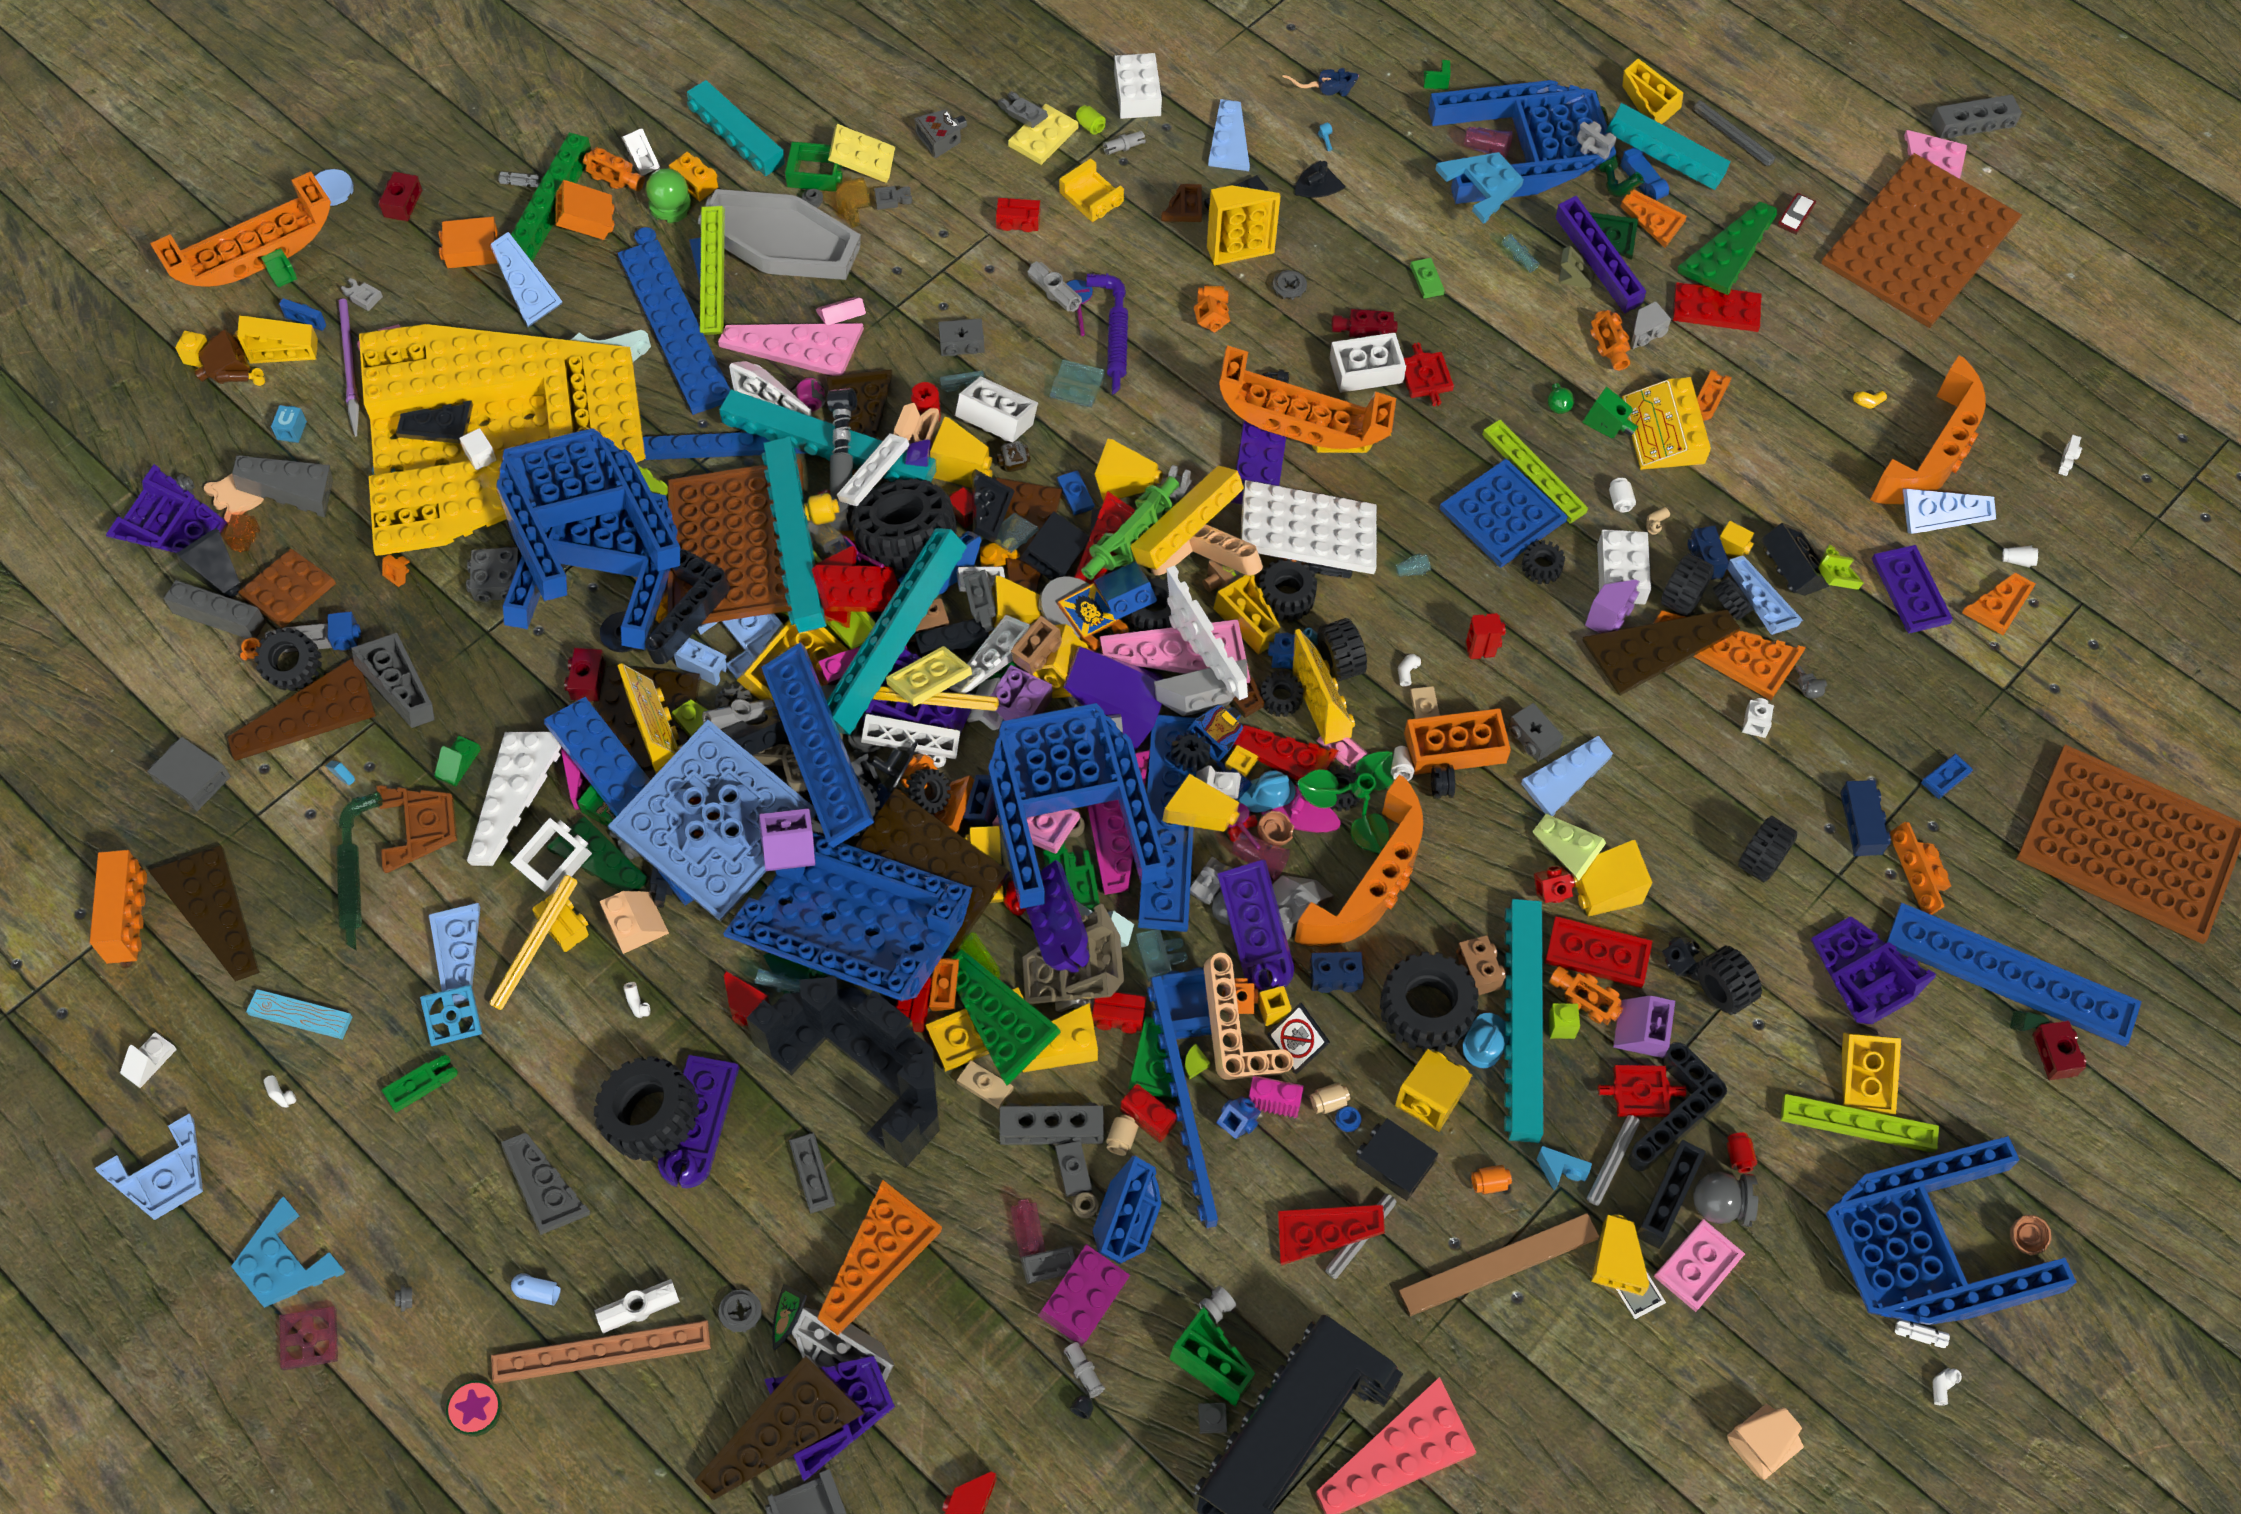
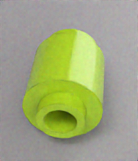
M1084 105L1078 109L1076 119L1081 126L1093 135L1104 130L1105 117L1091 106Z

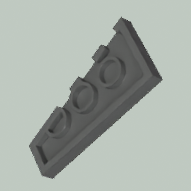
M527 1133L501 1142L502 1149L540 1235L590 1215L589 1209L585 1204L581 1203L571 1187H568L559 1172L546 1160V1156Z

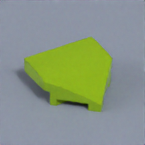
M1829 544L1818 567L1826 582L1832 586L1858 590L1864 583L1853 569L1849 567L1854 559L1840 556L1835 547Z

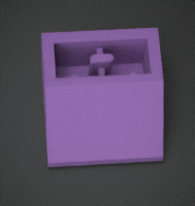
M1634 579L1605 584L1592 603L1585 626L1600 634L1620 630L1624 623V617L1626 615L1629 616L1635 606L1634 602L1640 593L1637 591L1640 581Z
M1010 665L991 696L997 697L999 701L996 712L1005 721L1042 714L1052 700V684Z
M809 809L759 814L765 871L815 866L813 832Z
M1655 996L1622 1000L1620 1007L1623 1010L1617 1018L1613 1048L1663 1058L1670 1046L1675 1001Z

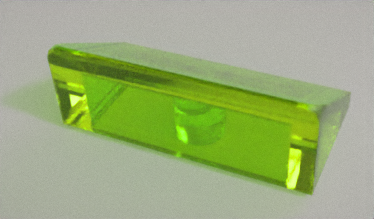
M971 932L960 950H964L1000 980V968L977 934Z

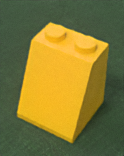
M944 417L930 450V457L934 458L936 462V474L933 478L972 488V473L975 469L992 478V470H990L992 457H989V447L953 420Z
M1058 624L1055 626L1060 629L1062 643L1056 652L1050 653L1046 658L1047 661L1043 668L1036 670L1033 676L1052 684V698L1073 697L1064 688V684L1077 649L1079 647L1088 649V646L1076 636L1074 630L1069 625Z
M1636 840L1626 842L1598 854L1579 881L1573 876L1574 888H1577L1579 893V905L1581 909H1585L1587 917L1643 904L1652 885V880Z
M1427 1049L1402 1084L1395 1106L1440 1132L1469 1085L1472 1074L1460 1064L1455 1065L1446 1060V1057L1440 1052H1433Z

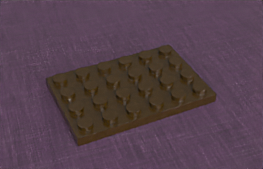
M607 666L597 712L651 780L656 773L629 704L619 668ZM631 668L653 680L655 688L660 687L665 700L661 702L662 707H668L670 715L689 700L697 702L701 681L700 674ZM671 716L672 720L668 721L670 727L675 726L679 739L675 741L677 746H683L690 738ZM585 776L581 786L582 794L591 786Z
M896 788L875 817L874 823L868 827L855 848L972 887L963 925L947 948L952 953H955L1011 873Z

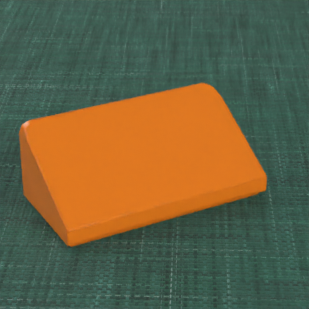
M941 958L933 970L929 1008L932 1011L954 1009L959 959Z

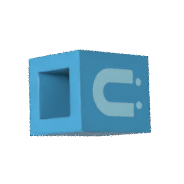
M279 405L271 428L277 440L299 443L307 421L301 408Z

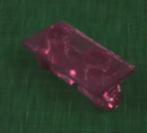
M1028 1199L1018 1201V1206L1010 1208L1019 1256L1025 1257L1046 1252L1036 1202L1029 1203Z

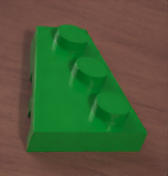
M1145 1017L1128 1089L1132 1090L1136 1084H1139L1152 1096L1177 1102L1176 1097H1171L1169 1082H1172L1171 1074L1166 1073L1163 1058H1167L1165 1049H1160L1158 1034H1161L1160 1026H1155L1153 1018Z

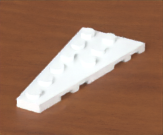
M1175 565L1166 568L1169 588L1167 601L1171 609L1169 620L1174 629L1177 628L1183 640L1191 644L1193 651L1203 658L1207 667L1210 666L1217 679L1225 683L1230 693H1233L1239 700L1248 697L1246 677L1234 658L1227 657L1224 648L1225 644L1222 639L1214 637L1211 632L1214 630V627L1197 600L1192 601L1186 582L1180 583L1178 580L1179 571Z
M551 732L504 733L467 862L472 866L494 865L508 842L507 836L512 827H517L521 820L519 816L523 809L530 806L547 778L546 772L553 761L556 762L561 755L559 750L562 746Z

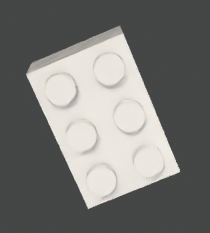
M1155 53L1115 56L1114 74L1120 119L1161 116L1162 97Z
M1395 333L1332 342L1329 359L1340 393L1403 383L1406 365Z
M980 376L959 394L955 416L963 419L966 423L982 428L986 432H991L1005 441L1014 442L1033 425L1038 402Z
M1602 530L1597 544L1599 592L1605 584L1636 579L1640 581L1637 587V591L1640 593L1634 604H1646L1651 591L1648 532Z

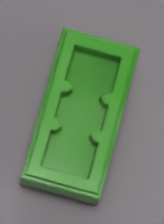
M1432 258L1412 261L1410 267L1423 299L1444 295L1445 290Z

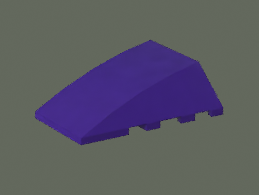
M153 464L142 481L143 491L123 519L117 517L106 533V537L178 553L215 528L221 534L227 522L204 503L201 504L194 498L193 494L188 490L185 491L173 478L166 476L158 466Z
M904 648V651L899 655L892 670L886 677L919 660L921 657L917 654L913 655ZM885 678L881 686L889 687ZM947 688V689H945V690L942 691V692L956 693V692H954V691H951L949 688ZM872 699L862 720L865 721L866 714L958 730L961 734L972 709L928 704L913 706L907 702Z
M1079 647L1066 678L1064 688L1082 706L1097 703L1104 710L1106 716L1121 714L1123 734L1126 733L1131 738L1134 751H1136L1154 727L1162 703L1156 700L1154 682L1163 680V677L1159 673Z
M1850 916L1812 937L1811 942L1854 1020L1857 1023L1874 1024L1911 1003L1936 977V974L1929 969L1927 971L1918 965V961L1910 956L1908 958L1896 950V946L1890 942H1883L1877 938L1878 934Z
M874 1356L838 1363V1365L831 1367H821L867 1413L798 1453L793 1454L803 1481L808 1479L895 1408ZM787 1376L764 1379L770 1395Z

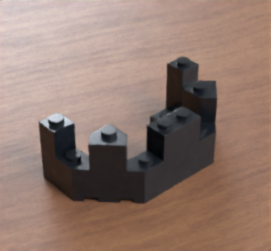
M836 977L800 980V992L784 994L773 1006L763 1000L746 1018L754 1046L791 1076L827 1040L895 1094L899 1099L866 1135L867 1138L904 1168L915 1159L940 1131L933 1047L914 1033L911 1019L875 991H872L867 996L858 988L839 989Z

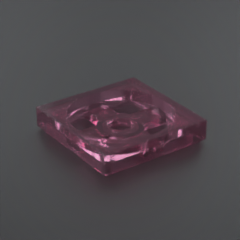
M335 1307L280 1315V1368L282 1370L338 1361L337 1313ZM313 1317H320L329 1323V1328L316 1330ZM302 1320V1328L298 1333L288 1335L293 1325ZM307 1333H312V1341L308 1343L304 1342V1335ZM329 1340L327 1351L321 1356L314 1357V1346L317 1342ZM300 1345L302 1347V1359L296 1360L292 1358L287 1351V1347Z

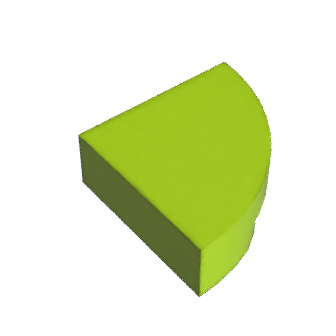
M1197 1044L1191 1047L1185 1059V1072L1189 1080L1209 1068L1211 1064Z

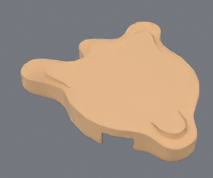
M232 474L221 481L209 482L204 486L205 493L214 497L213 504L217 510L227 508L224 519L229 525H235L243 513L257 507L264 500L261 497L236 490Z

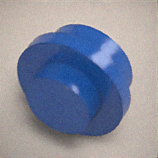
M643 227L635 232V241L639 245L656 240V233L652 228Z
M1344 1107L1338 1110L1335 1122L1342 1131L1353 1132L1360 1126L1361 1115L1353 1107Z

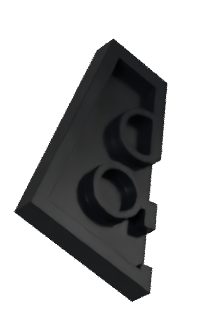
M465 401L462 405L452 406L449 404L435 410L422 409L401 413L396 434L398 438L461 444L459 438L467 435L473 403L472 401Z
M976 469L972 473L973 532L994 542L1015 490Z

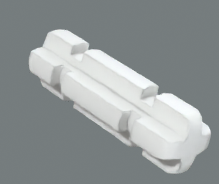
M1901 1319L1895 1325V1333L1904 1337L1909 1335L1911 1339L1927 1344L1932 1342L1935 1346L1941 1348L1948 1346L1950 1336L1946 1332H1935L1933 1328L1916 1323L1911 1325L1910 1321Z

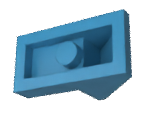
M1544 1146L1541 1147L1537 1156V1161L1553 1190L1556 1189L1561 1174H1565L1567 1178L1574 1181H1585L1592 1166L1590 1162Z

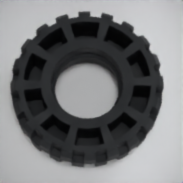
M899 479L895 480V482L884 483L880 487L872 489L857 507L855 506L851 517V527L858 551L884 564V567H893V569L905 570L912 567L936 528L951 529L955 534L957 532L955 515L949 495L938 485H933L927 480Z

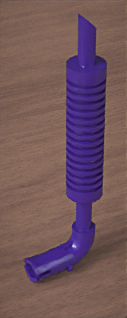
M1087 273L1086 287L1112 289L1113 296L1115 297V307H1112L1109 311L1107 375L1112 378V394H1115L1121 387V378L1126 376L1128 310L1123 307V298L1126 295V290L1123 282L1115 276L1108 275V273Z

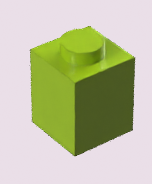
M1553 1003L1548 1014L1550 1039L1576 1038L1580 1029L1578 1004Z

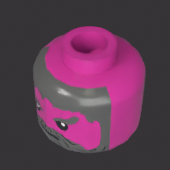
M806 378L797 384L796 397L811 409V412H814L825 403L824 386L814 378Z

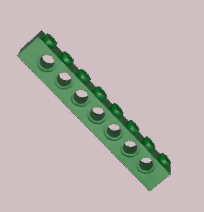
M568 133L511 234L531 262L535 259L556 221V192L563 180L577 183L586 167L583 164L584 156L592 151L588 137Z

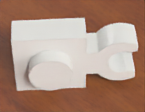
M2072 435L2067 443L2060 463L2059 474L2067 476L2069 469L2071 470L2073 466V460L2079 458L2082 447H2079L2081 437Z

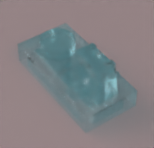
M976 371L940 377V389L945 388L946 391H955L962 384H965L967 388L980 376L984 378V372Z

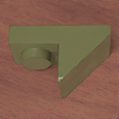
M1571 246L1563 248L1559 282L1577 287L1591 288L1594 277L1592 268Z

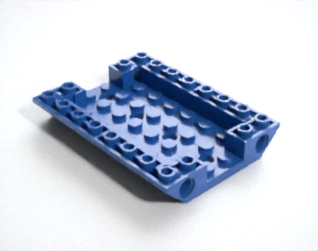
M813 833L815 866L776 870L775 878L760 899L748 898L723 933L724 937L904 1001L917 997L963 925L972 887L844 843H840L832 848L828 844L826 837ZM783 901H792L791 904L781 905ZM826 916H835L834 919L823 920ZM871 931L879 932L878 935H873L872 937L867 935ZM914 947L923 948V950L917 952L911 951V949Z

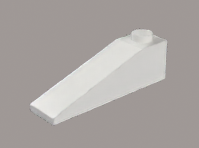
M747 361L730 364L729 368L735 391L812 417L811 409L761 366Z
M1005 615L967 663L971 667L972 675L950 686L949 689L956 693L966 694L1013 661L1011 650L1014 644L1026 634L1031 625Z

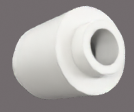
M1617 478L1610 483L1609 492L1614 509L1620 512L1630 511L1636 505L1631 483L1626 478Z

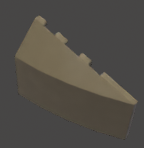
M1100 903L1094 907L1095 911L1090 915L1081 916L1088 935L1087 948L1090 958L1084 967L1075 961L1073 962L1074 965L1078 966L1079 972H1070L1066 969L1061 971L1054 970L1044 962L1039 946L1023 956L1025 1001L1029 1004L1111 997L1124 982L1120 934L1103 904Z

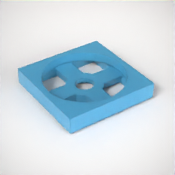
M472 985L420 997L431 1046L483 1034ZM452 994L464 996L469 1000L470 1006L456 1007ZM442 997L443 1010L441 1013L430 1015L432 1005L438 998ZM451 1010L456 1013V1018L452 1021L446 1017L447 1012ZM472 1016L473 1023L466 1033L461 1034L459 1027L461 1018ZM440 1023L448 1025L450 1037L438 1034L432 1025Z

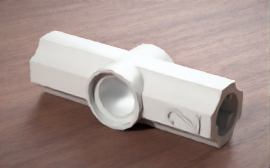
M669 1279L643 1291H631L623 1299L594 1311L601 1331L605 1333L632 1321H643L651 1313L680 1301L673 1282ZM635 1302H643V1306L641 1309L636 1311L631 1310V1307Z

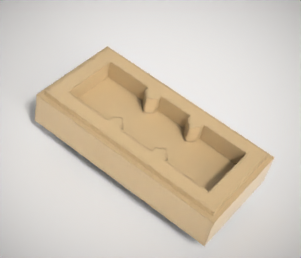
M1434 686L1410 689L1415 719L1440 716Z
M973 1061L969 1062L957 1079L958 1085L997 1109H1000V1106L1004 1104L1013 1091L1011 1084L1006 1086L1001 1078Z

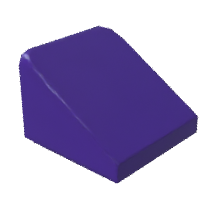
M923 440L911 443L908 446L905 465L928 467L931 441Z

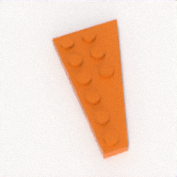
M1661 611L1654 623L1685 618V616ZM1739 630L1734 635L1693 657L1763 697L1772 700L1806 647L1799 645L1797 648L1788 646L1783 641L1776 640V642L1763 639L1760 635Z
M882 1180L869 1211L838 1272V1276L819 1312L818 1320L838 1336L941 1233L942 1226Z

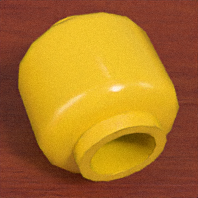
M828 493L810 496L808 503H804L807 519L812 521L814 525L833 522L836 518L835 513H839L837 499L832 500L831 495Z

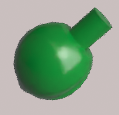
M1559 383L1553 384L1552 391L1548 396L1549 408L1557 414L1569 412L1574 405L1572 392L1567 388L1561 387Z

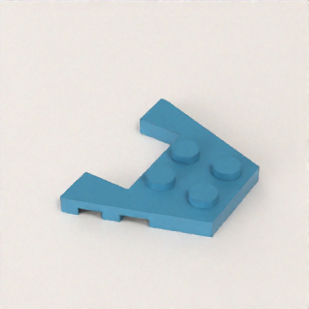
M1499 152L1440 162L1436 164L1435 169L1446 182L1465 174L1487 198L1473 205L1472 212L1483 224L1489 220L1493 213L1500 209V205L1505 200L1507 201L1523 185L1524 181Z
M284 1196L278 1201L231 1266L264 1308L296 1295L302 1289L312 1285L315 1287L322 1284L326 1279L333 1276L338 1277L345 1273L344 1269L330 1252L305 1270L277 1234L300 1217Z

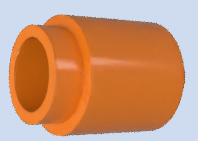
M1204 286V288H1198V303L1210 295L1228 304V291L1224 290V286Z
M1502 1164L1479 1168L1477 1172L1471 1173L1475 1193L1481 1192L1483 1195L1508 1190V1185L1512 1183L1509 1169H1505Z

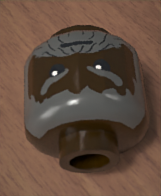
M1020 441L1001 445L1000 453L996 454L999 467L1003 466L1006 472L1025 469L1028 462L1031 461L1027 445H1023Z

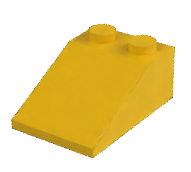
M1843 1032L1841 1057L1843 1106L1880 1114L1896 1115L1901 1038Z

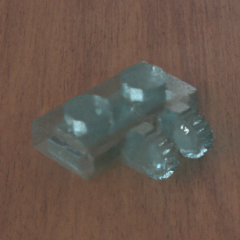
M1158 929L1136 934V941L1148 982H1151L1152 977L1166 975L1168 972H1171L1170 964H1178L1188 959L1186 952L1167 955L1166 950L1171 951L1184 945L1181 938L1163 941L1161 931Z

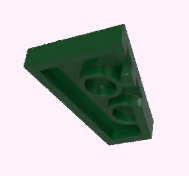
M1589 212L1619 255L1632 260L1638 219Z

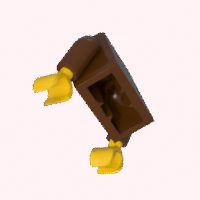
M224 329L217 336L211 337L208 344L199 352L203 365L194 372L202 382L210 377L219 384L248 382L249 379H252L253 383L257 386L265 384L264 373L260 368H255L251 373H248L250 366L237 337L238 330L233 335Z

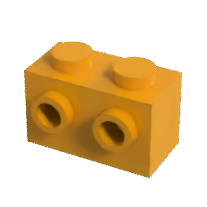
M689 152L684 153L669 165L670 169L678 171L685 178L688 185V193L698 201H702L718 188L716 172L712 168L705 166L698 157L692 156Z

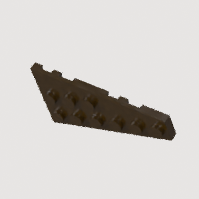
M1722 610L1585 636L1582 641L1618 695L1621 696L1739 632L1740 627L1728 610Z

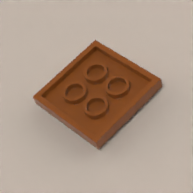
M290 549L238 593L242 599L250 605L259 608L261 613L284 628L336 583L327 573L293 549Z

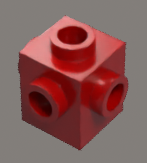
M1550 866L1545 871L1534 873L1536 894L1544 903H1561L1566 898L1573 897L1574 879L1572 874H1569L1564 868Z

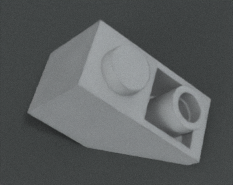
M1657 302L1638 310L1630 343L1632 350L1639 346H1645L1649 341L1657 337L1661 338L1668 332L1671 318Z

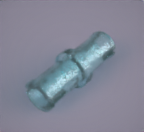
M1512 234L1507 235L1503 239L1502 244L1513 254V258L1516 261H1520L1530 273L1538 268L1540 263L1528 252L1529 249L1525 245L1522 246Z
M759 968L755 984L776 988L777 992H782V990L790 993L800 992V979L789 977L784 972L778 974Z

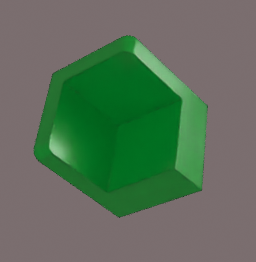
M1442 60L1440 71H1424V89L1448 90L1451 76L1450 60Z
M281 248L261 257L268 274L277 287L297 279L291 263Z

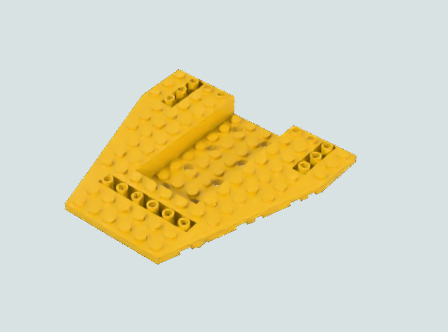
M430 324L359 333L363 400L371 423L374 475L369 476L373 549L376 556L445 546L454 542L453 539L464 535L466 537L473 534L472 531L485 525L489 527L507 519L496 486L500 476L504 449L593 428L600 432L603 437L612 440L614 446L620 450L625 449L630 452L636 463L646 459L631 347ZM465 401H472L473 408L467 434L480 428L493 448L496 461L486 467L475 470L461 444L408 438L390 439V437L396 434L401 413L422 409L435 410L443 408L444 405L451 404L456 406L462 405ZM526 415H535L532 419H524ZM483 421L490 422L487 426L479 425ZM392 468H395V470H403V471L392 472V473H391V469H392Z

